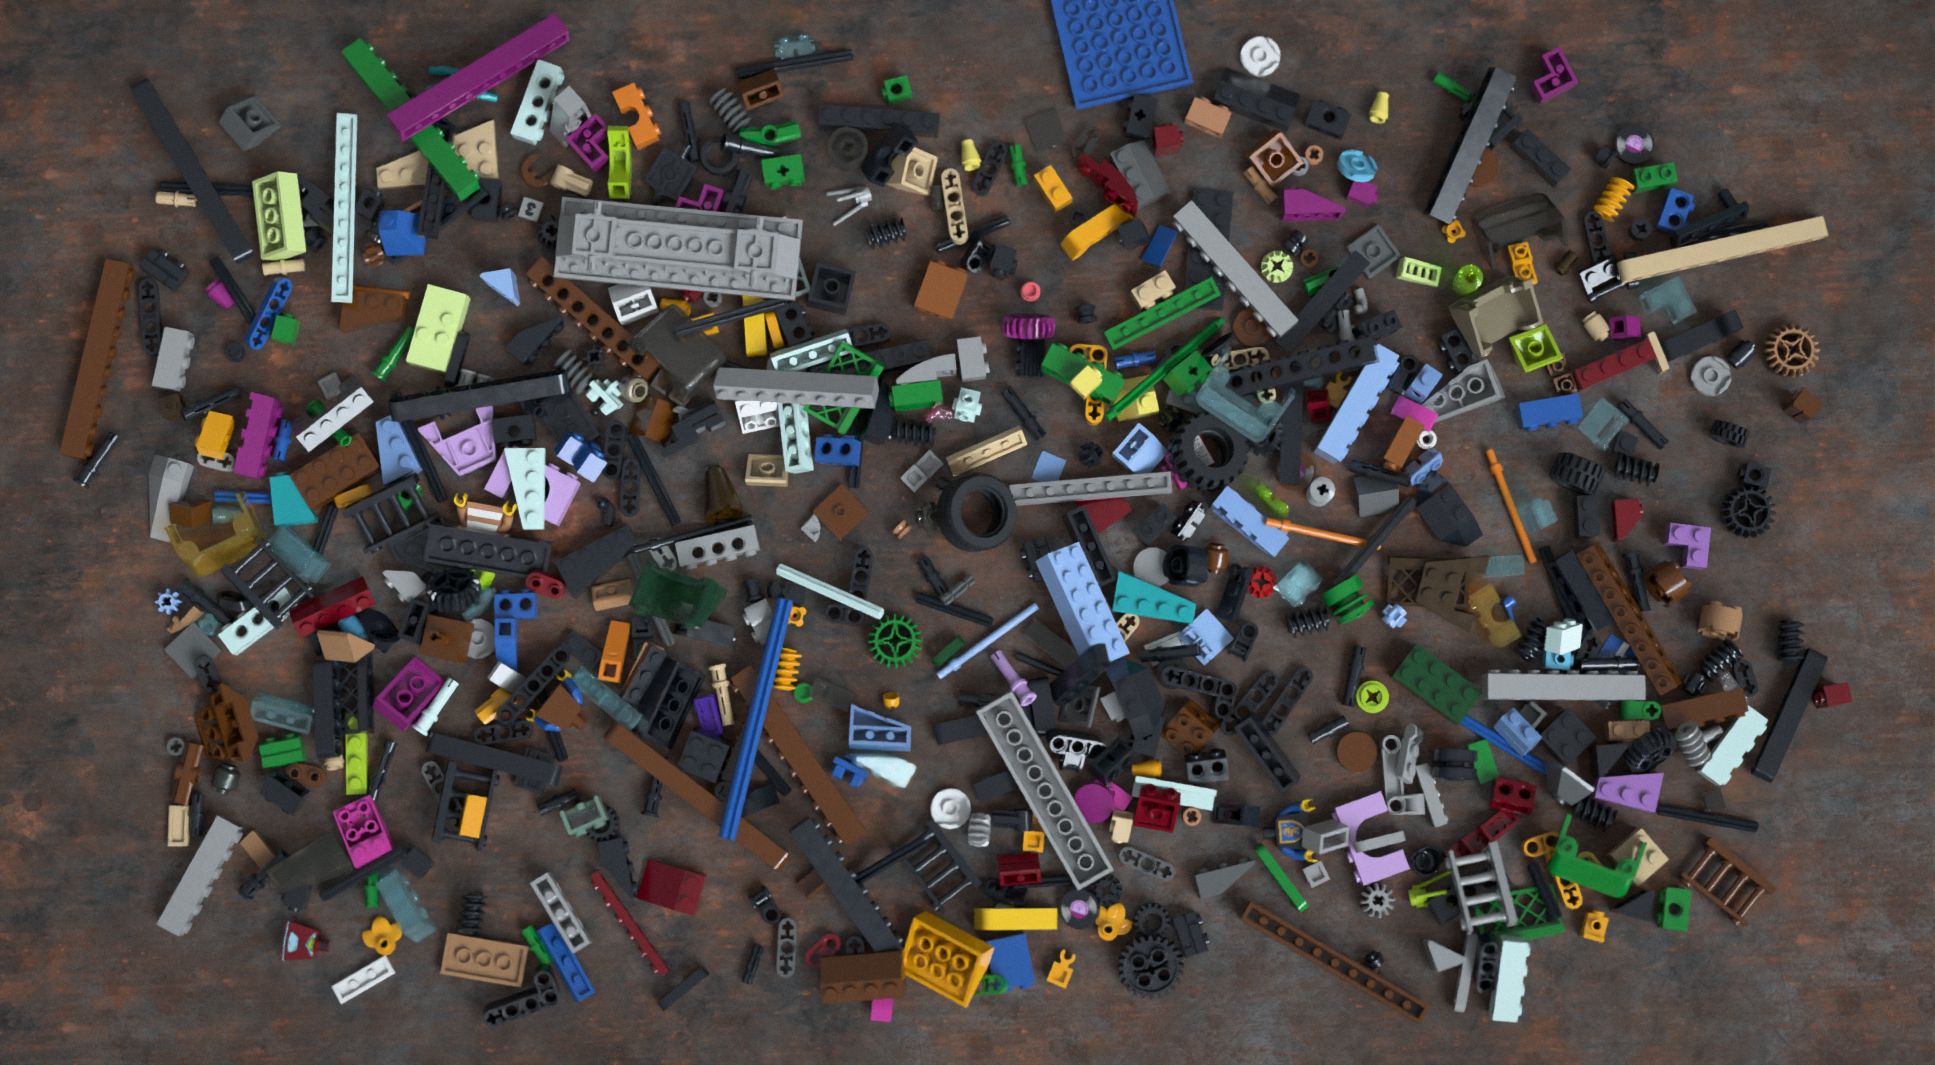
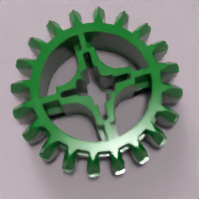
M893 614V620H889V616L885 615L887 622L883 623L881 619H878V623L881 626L873 625L872 628L876 630V633L869 632V636L874 637V640H868V644H874V647L869 648V651L873 652L876 650L877 653L873 655V658L876 659L881 656L879 664L886 660L887 668L890 667L891 662H894L895 669L898 668L897 662H901L902 667H906L904 660L907 659L910 664L913 663L910 656L913 655L917 658L918 654L914 650L922 649L921 646L916 645V643L923 642L922 638H916V636L921 634V631L914 632L918 625L915 623L910 626L911 618L904 622V615L900 616V620H897L896 614ZM892 625L891 635L886 638H879L881 632L886 627ZM898 625L908 629L912 638L900 636ZM894 631H896L898 639L901 638V642L897 643L896 652L893 643L885 642L893 639ZM912 644L910 650L905 655L899 657V648L902 645ZM879 645L890 646L893 658L885 655L880 650Z

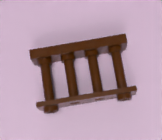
M1706 837L1702 842L1706 846L1705 853L1688 875L1685 872H1679L1677 876L1681 878L1680 882L1689 889L1693 887L1730 917L1729 921L1735 926L1747 927L1749 923L1743 918L1761 894L1772 895L1777 888L1714 838ZM1712 856H1719L1722 859L1721 866L1705 887H1702L1694 879ZM1733 867L1739 872L1737 874L1738 878L1722 899L1719 900L1711 894V891L1727 870ZM1744 882H1752L1755 885V890L1739 911L1735 913L1727 906Z

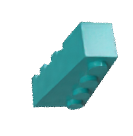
M1118 569L1112 611L1193 624L1196 608L1195 601Z

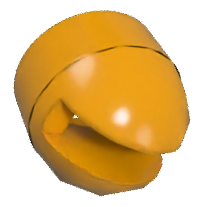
M894 692L884 694L883 703L888 709L894 707L895 709L899 705V694Z

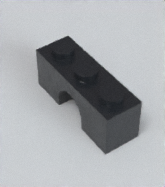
M894 122L861 164L860 169L869 182L884 187L895 173L891 166L894 155L898 153L907 157L917 145L918 140L910 128Z
M1528 128L1510 147L1523 161H1531L1539 169V175L1553 188L1571 170L1564 161Z

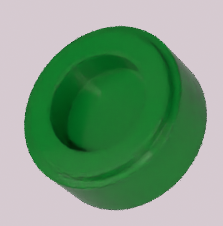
M799 683L796 689H794V697L800 703H808L814 697V689L808 683Z

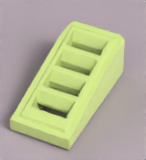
M1403 257L1399 260L1396 278L1437 287L1442 267ZM1414 267H1417L1416 273L1413 275ZM1422 268L1425 269L1423 278L1421 277ZM1433 270L1432 278L1429 280V272Z

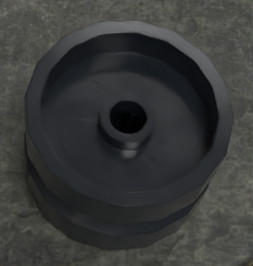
M1433 749V760L1445 762V765H1435L1432 767V778L1445 779L1446 781L1477 780V769L1465 766V763L1477 762L1478 751Z

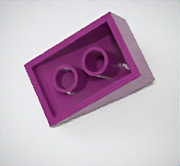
M1296 186L1287 187V190H1284L1280 197L1281 222L1341 220L1346 212L1345 207L1305 189H1299Z
M414 657L377 696L372 707L402 732H405L421 714V711L436 696L446 681L418 658Z

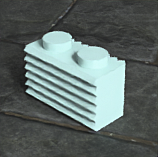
M1565 618L1564 622H1554V625L1546 628L1545 651L1565 654L1580 648L1582 624L1576 623L1575 619Z

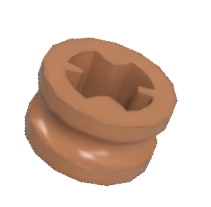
M1312 145L1306 150L1304 156L1308 164L1316 165L1322 160L1323 151L1319 146ZM1310 151H1313V153H1314L1315 151H1317V152H1318V155H1317V158H1318V159H1316V160H1314V158L1311 159V158L1309 157L1310 154H1311Z
M903 520L892 533L897 534V538L901 539L912 526L907 525L906 520Z
M1196 808L1186 809L1182 815L1184 823L1189 826L1197 825L1201 820L1200 811ZM1191 811L1196 812L1195 817H1197V820L1195 822L1192 820V823H1190L1186 815L1188 812L1192 813Z

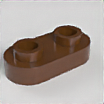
M293 763L285 771L286 776L293 778V780L304 786L318 788L327 781V774L320 767ZM295 769L299 772L297 777L292 775ZM315 773L318 774L317 781H314L312 779V776Z

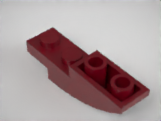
M1082 154L1078 160L1077 171L1095 182L1097 186L1104 188L1103 197L1107 201L1114 203L1123 212L1135 217L1137 215L1138 201L1125 177L1105 159L1099 164L1086 154Z

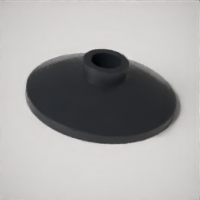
M1232 331L1218 338L1204 349L1201 356L1204 358L1218 354L1221 357L1229 351L1227 346L1233 340L1235 333Z

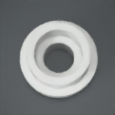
M1422 430L1416 442L1422 449H1431L1436 444L1437 438L1432 430L1430 432ZM1424 436L1429 437V443L1423 442Z

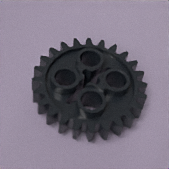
M1151 933L1148 934V938H1144L1143 934H1140L1141 940L1138 941L1133 937L1134 944L1132 945L1127 942L1128 950L1121 949V953L1124 956H1118V961L1121 964H1118L1117 968L1122 970L1118 973L1119 978H1123V985L1128 984V991L1134 988L1135 996L1141 992L1143 999L1146 994L1150 995V999H1153L1154 994L1161 998V992L1164 991L1168 995V988L1170 987L1175 990L1174 982L1180 983L1178 976H1183L1181 969L1184 968V963L1180 962L1183 960V956L1178 954L1180 952L1179 947L1174 948V941L1168 943L1167 936L1160 940L1159 934L1155 938H1152ZM1155 951L1163 952L1160 957L1153 956ZM1137 956L1143 958V960L1139 963L1133 961V959ZM1148 964H1152L1154 968L1150 969ZM1164 969L1169 971L1165 976L1158 974L1159 971ZM1142 975H1146L1149 977V979L1146 981H1140L1139 977Z

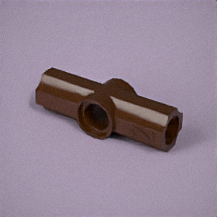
M186 742L182 760L177 765L175 771L176 782L171 797L172 802L189 805L194 785L197 784L200 777L201 768L199 766L205 746Z

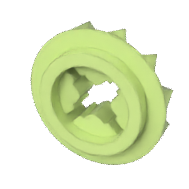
M1272 251L1263 258L1261 271L1267 280L1275 283L1283 282L1290 277L1293 271V262L1288 254L1282 251ZM1283 261L1281 265L1282 271L1277 269L1271 272L1274 267L1273 262Z

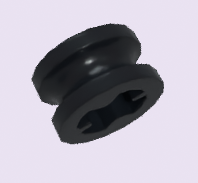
M514 203L507 204L499 209L498 213L503 215V221L509 220L519 213L517 209H514Z
M1081 208L1074 209L1070 213V222L1074 226L1079 227L1087 222V213ZM1077 212L1079 215H1084V217H1082L1083 221L1080 223L1078 220H1073V218H1075L1074 214Z

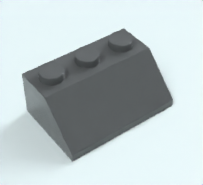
M1145 140L1127 144L1109 154L1111 164L1125 177L1132 187L1138 201L1137 210L1171 194Z

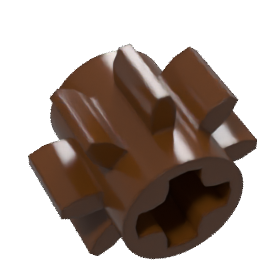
M371 241L363 245L365 250L361 252V255L367 266L372 264L375 268L383 264L381 259L385 258V255L379 244L374 245Z

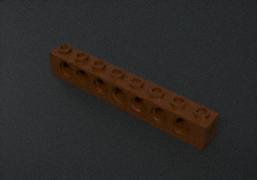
M541 256L526 273L529 278L527 282L535 289L541 288L544 291L542 295L548 301L552 302L554 300L559 304L557 308L564 315L569 313L573 316L574 319L572 321L579 328L584 326L589 331L587 335L595 342L599 339L604 344L602 347L610 355L614 352L619 357L617 361L625 368L627 366L631 367L634 370L632 372L633 375L641 377L648 382L663 365L662 361L568 279L555 278V267ZM552 277L553 283L550 286H545L544 280ZM567 290L568 296L565 299H560L559 293ZM577 303L583 304V309L580 312H574L573 310ZM592 316L598 317V322L595 325L588 324V320ZM607 329L613 330V335L610 338L603 337V333ZM620 343H628L626 351L621 352L618 350ZM635 356H642L643 361L641 364H633Z
M1600 542L1576 554L1659 695L1661 696L1678 687L1683 682Z

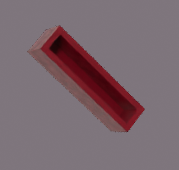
M1649 339L1579 368L1572 372L1578 392L1646 364L1657 356Z
M362 576L295 606L288 612L297 633L302 638L376 603L365 578Z

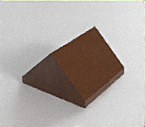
M646 396L644 400L638 402L628 433L660 444L667 443L672 430L671 426H673L677 413L672 410L677 406L656 397Z

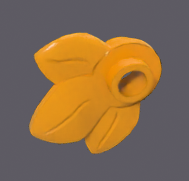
M1116 903L1109 907L1108 910L1101 906L1100 915L1095 922L1099 926L1098 934L1101 939L1111 941L1117 935H1125L1131 930L1133 922L1124 919L1125 908L1122 903ZM1110 927L1112 932L1106 933L1104 929Z
M379 915L373 921L372 930L362 932L363 941L368 947L375 948L379 954L389 955L394 951L396 941L402 936V925L400 922L390 925L386 918ZM387 941V946L382 948V943Z

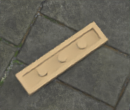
M1019 425L946 457L953 476H957L1027 445V442Z

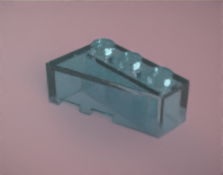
M282 524L268 541L272 546L271 551L307 583L308 581L317 583L332 565L291 527Z
M395 870L375 883L404 935L418 943L437 930L428 912L420 903L418 894L415 890L411 889V882L405 873L402 875Z

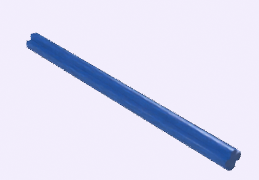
M776 599L718 835L721 838L734 841L736 838L793 605L791 600Z

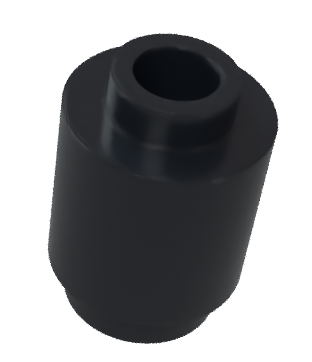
M1741 340L1728 353L1727 362L1737 370L1740 367L1743 368L1757 354L1755 351L1756 346L1749 340Z

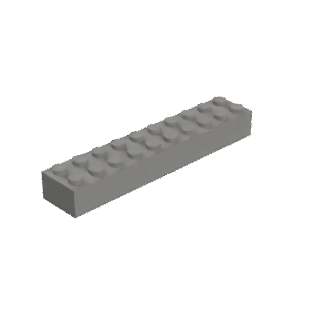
M1010 690L977 709L976 712L1077 889L1080 890L1113 871V866L1013 691Z

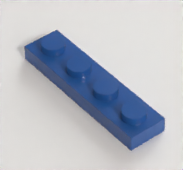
M554 922L536 931L575 1002L578 1003L594 994V988Z

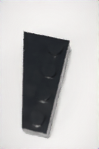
M626 525L555 561L572 597L577 599L583 592L594 585L598 579L608 573L612 567L634 550V546L639 544L631 528Z

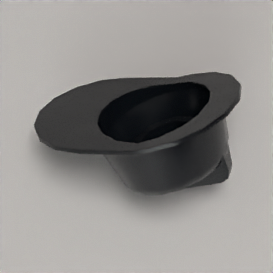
M369 610L361 615L360 622L367 632V641L374 644V648L380 649L382 653H386L394 643L401 639L397 637L399 631L385 614Z

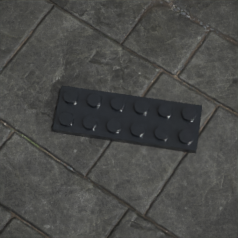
M1193 188L1192 201L1229 242L1233 192ZM1188 243L1184 291L1212 277L1221 296L1195 309L1223 311L1226 279L1223 276L1219 277L1212 268L1214 266L1210 261L1205 262L1199 254L1201 251L1196 246L1192 247Z
M430 521L424 561L527 578L528 573L532 570H541L547 573L552 542Z

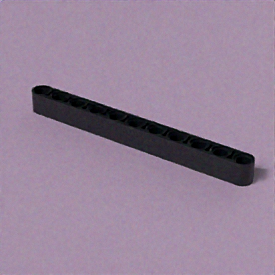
M148 78L130 87V90L236 264L239 265L255 256L246 238Z

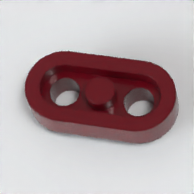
M532 570L527 575L526 585L530 590L553 599L561 598L564 595L566 584L561 578L541 570ZM538 580L540 583L534 584L533 581ZM556 587L559 590L557 592H554L552 588Z
M833 933L824 935L807 951L805 955L807 965L811 968L821 967L822 956H833L840 949V938ZM833 940L835 943L834 947H828L827 941ZM818 954L820 957L819 961H813L812 955Z

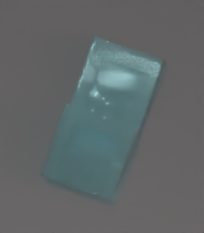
M1524 555L1490 557L1486 574H1483V578L1525 575Z

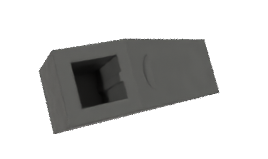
M1248 857L1237 860L1238 864L1230 866L1228 862L1217 865L1218 869L1210 871L1209 867L1197 870L1198 874L1194 875L1199 898L1204 899L1222 894L1255 864V860L1250 861Z

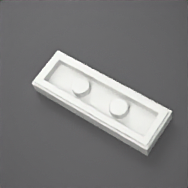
M384 955L331 987L340 1003L343 1004L396 972L387 955Z

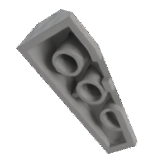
M154 456L149 472L151 538L171 542L176 524L170 523L169 503L184 501L193 472V465L164 456Z

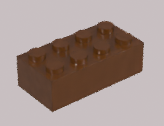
M359 432L351 437L352 440L349 445L344 447L339 444L290 474L291 479L311 510L316 512L334 501V497L350 491L382 471L381 463L365 437Z

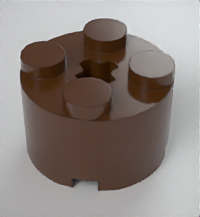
M1664 560L1643 575V579L1647 578L1648 582L1645 583V586L1651 596L1657 602H1664L1663 606L1666 608L1688 594L1689 588L1692 586L1688 578L1683 577L1680 573V568L1674 560L1670 562Z

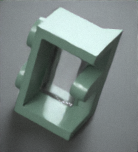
M594 796L593 800L586 803H579L575 808L568 811L563 810L559 812L569 835L575 834V837L586 834V829L594 826V829L606 825L605 821L609 817L600 796Z

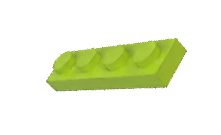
M353 716L346 725L350 729H358V720ZM368 734L346 735V795L367 794Z

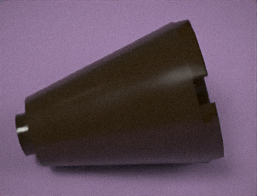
M719 465L710 466L705 472V521L717 524L719 523L718 520L721 519L729 521L741 517L744 512L743 505L725 469Z

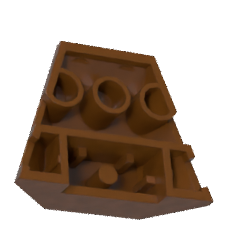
M222 683L217 687V693L211 695L209 704L204 705L195 718L202 744L205 746L204 751L207 758L246 762L258 739L247 699Z

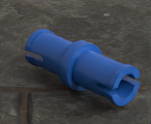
M1154 350L1143 353L1132 352L1131 355L1114 357L1116 370L1132 366L1138 368L1139 365L1156 363Z
M281 419L278 436L274 440L276 445L272 459L278 461L280 453L279 461L285 462L287 447L291 444L290 435L292 428L290 423L292 421L288 420L287 427L285 428L286 420Z

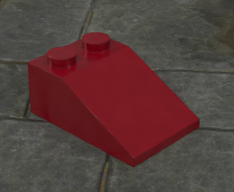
M648 859L637 899L695 916L707 876Z

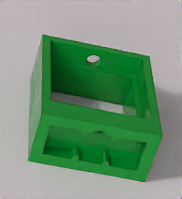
M940 380L892 386V392H888L890 406L895 407V412L943 406Z

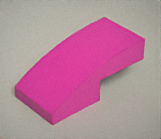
M1399 396L1390 413L1401 420L1406 416L1413 418L1425 425L1423 430L1430 432L1438 416L1434 411L1402 396Z
M894 998L872 1000L871 1020L891 1022Z

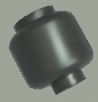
M222 763L215 767L211 784L216 787V792L228 794L229 791L237 789L241 777L237 766Z

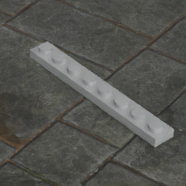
M1171 471L1014 484L1009 485L1016 505L1022 506L1172 493Z

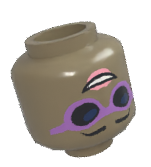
M633 374L623 377L618 386L621 396L630 402H641L648 394L647 382Z

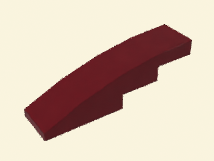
M1500 810L1441 854L1444 859L1447 858L1448 852L1452 850L1455 858L1477 854L1487 847L1489 843L1499 839L1521 822V820L1514 812Z

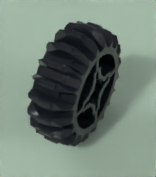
M1740 485L1739 490L1733 488L1732 494H1726L1728 500H1722V504L1726 507L1720 508V511L1726 513V515L1721 516V519H1727L1728 522L1724 524L1725 527L1731 525L1730 533L1737 530V537L1743 534L1744 539H1748L1750 535L1752 538H1756L1757 533L1763 535L1765 534L1764 529L1769 530L1771 528L1768 523L1772 524L1775 521L1770 517L1776 515L1775 511H1771L1775 504H1769L1768 501L1772 500V497H1765L1767 494L1766 490L1759 493L1760 486L1755 487L1753 490L1752 485H1747L1746 488L1744 485ZM1748 496L1755 498L1760 505H1754ZM1741 497L1740 509L1733 512L1736 500ZM1747 508L1751 510L1756 509V511L1751 512L1749 516L1745 513L1740 514ZM1763 511L1762 519L1756 526V514ZM1736 518H1742L1748 527L1741 525Z
M451 567L450 570L443 569V572H436V576H431L430 580L427 581L425 592L427 600L433 606V609L438 608L439 612L445 610L447 613L450 611L456 613L457 610L464 611V608H471V604L477 603V599L480 598L481 583L478 576L474 574V571H469L468 568L462 570L460 567L457 569Z
M1651 729V731L1645 732L1628 745V748L1624 751L1623 758L1626 762L1625 764L1632 772L1643 774L1644 772L1656 769L1658 766H1662L1664 762L1668 761L1673 756V753L1676 752L1678 744L1675 736L1668 729Z

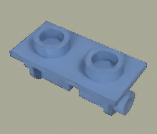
M1434 448L1431 450L1427 449L1418 457V460L1422 463L1421 465L1414 460L1404 469V474L1411 475L1410 483L1412 487L1424 481L1426 475L1441 466L1443 459L1440 452L1438 453Z

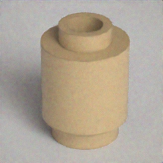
M1595 311L1582 320L1585 324L1584 328L1595 341L1600 340L1602 342L1610 336V326Z

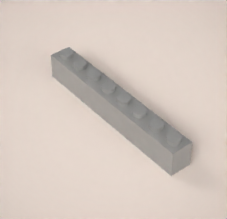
M1192 200L1173 216L1174 227L1179 232L1183 231L1186 234L1188 243L1192 247L1196 246L1201 251L1199 254L1205 262L1210 261L1214 266L1212 268L1219 277L1223 276L1226 279L1227 287L1232 292L1236 291L1241 296L1239 300L1245 307L1250 306L1254 311L1252 313L1259 322L1263 321L1266 324V330L1272 337L1276 336L1280 339L1297 324L1298 319Z
M722 367L718 368L713 385L717 399L860 408H875L879 393L877 376Z
M1488 670V674L1482 675V699L1646 700L1645 675H1638V671H1627L1625 675H1618V671H1606V675H1599V671H1586V675H1579V671H1567V674H1560V671H1547V674H1540V670H1529L1528 674H1521L1520 670H1508V674H1501V670Z

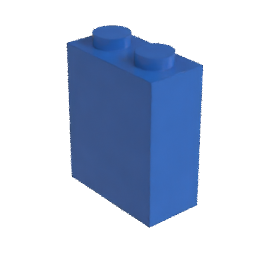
M1025 933L985 941V943L994 947L989 962L992 975L1006 978L1008 981L1006 992H1011V987L1019 986L1020 989L1032 987L1031 983H1035ZM1001 982L994 983V987L997 989L1002 985Z

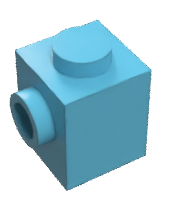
M1543 649V670L1568 671L1570 667H1573L1574 656L1571 655V651L1565 654H1557Z

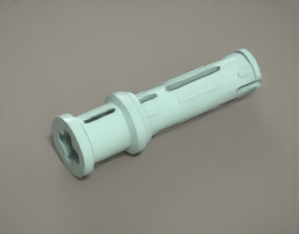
M448 677L429 707L421 711L422 715L416 724H413L411 727L427 736V731L434 722H437V715L459 684Z

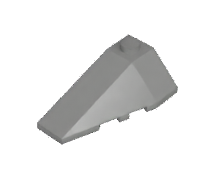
M1488 359L1468 366L1439 392L1424 402L1422 406L1438 414L1434 422L1436 423L1503 399L1505 395L1496 373Z

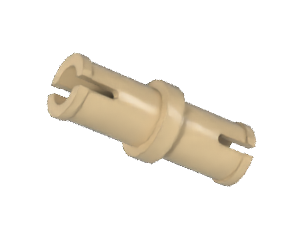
M303 258L288 261L281 259L280 262L262 264L264 276L281 273L282 275H287L289 272L305 271Z

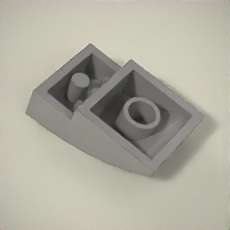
M955 354L935 357L912 367L896 379L897 386L935 381L938 377L957 376Z

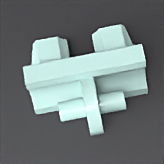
M597 379L589 384L590 388L586 396L593 402L601 396L605 402L599 408L605 415L620 409L624 405L617 398L621 395V392L617 389L620 384L618 381L611 383L606 379L602 383Z

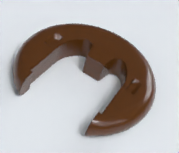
M533 153L527 156L521 165L520 172L523 181L534 188H543L549 185L556 169L554 167L552 171L539 180L535 179L538 175L534 170L529 172L530 166L543 153Z

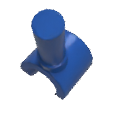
M1507 596L1502 599L1501 604L1508 613L1510 625H1515L1511 607L1516 605V602L1512 596Z

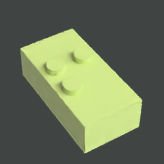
M278 171L252 181L261 259L280 261L281 259H287L306 252L297 174Z
M428 284L407 355V363L443 374L447 373L458 332L462 330L470 303V297L467 294Z

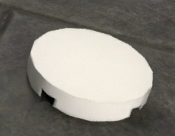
M1260 36L1249 39L1244 44L1240 54L1242 66L1249 74L1254 76L1271 74L1277 68L1280 61V50L1277 44L1267 37Z
M953 788L944 789L937 793L932 799L930 807L931 815L935 822L947 829L958 828L965 824L971 812L970 801L967 796L960 790Z

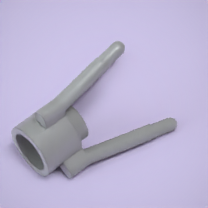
M867 185L826 193L827 196L852 193L839 197L836 201L840 202L854 198L856 204L860 203L834 221L833 226L844 221L861 208L868 206V201L872 200V196Z

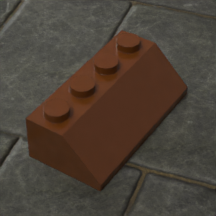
M902 950L822 956L820 988L823 1004L904 998L907 991V982Z

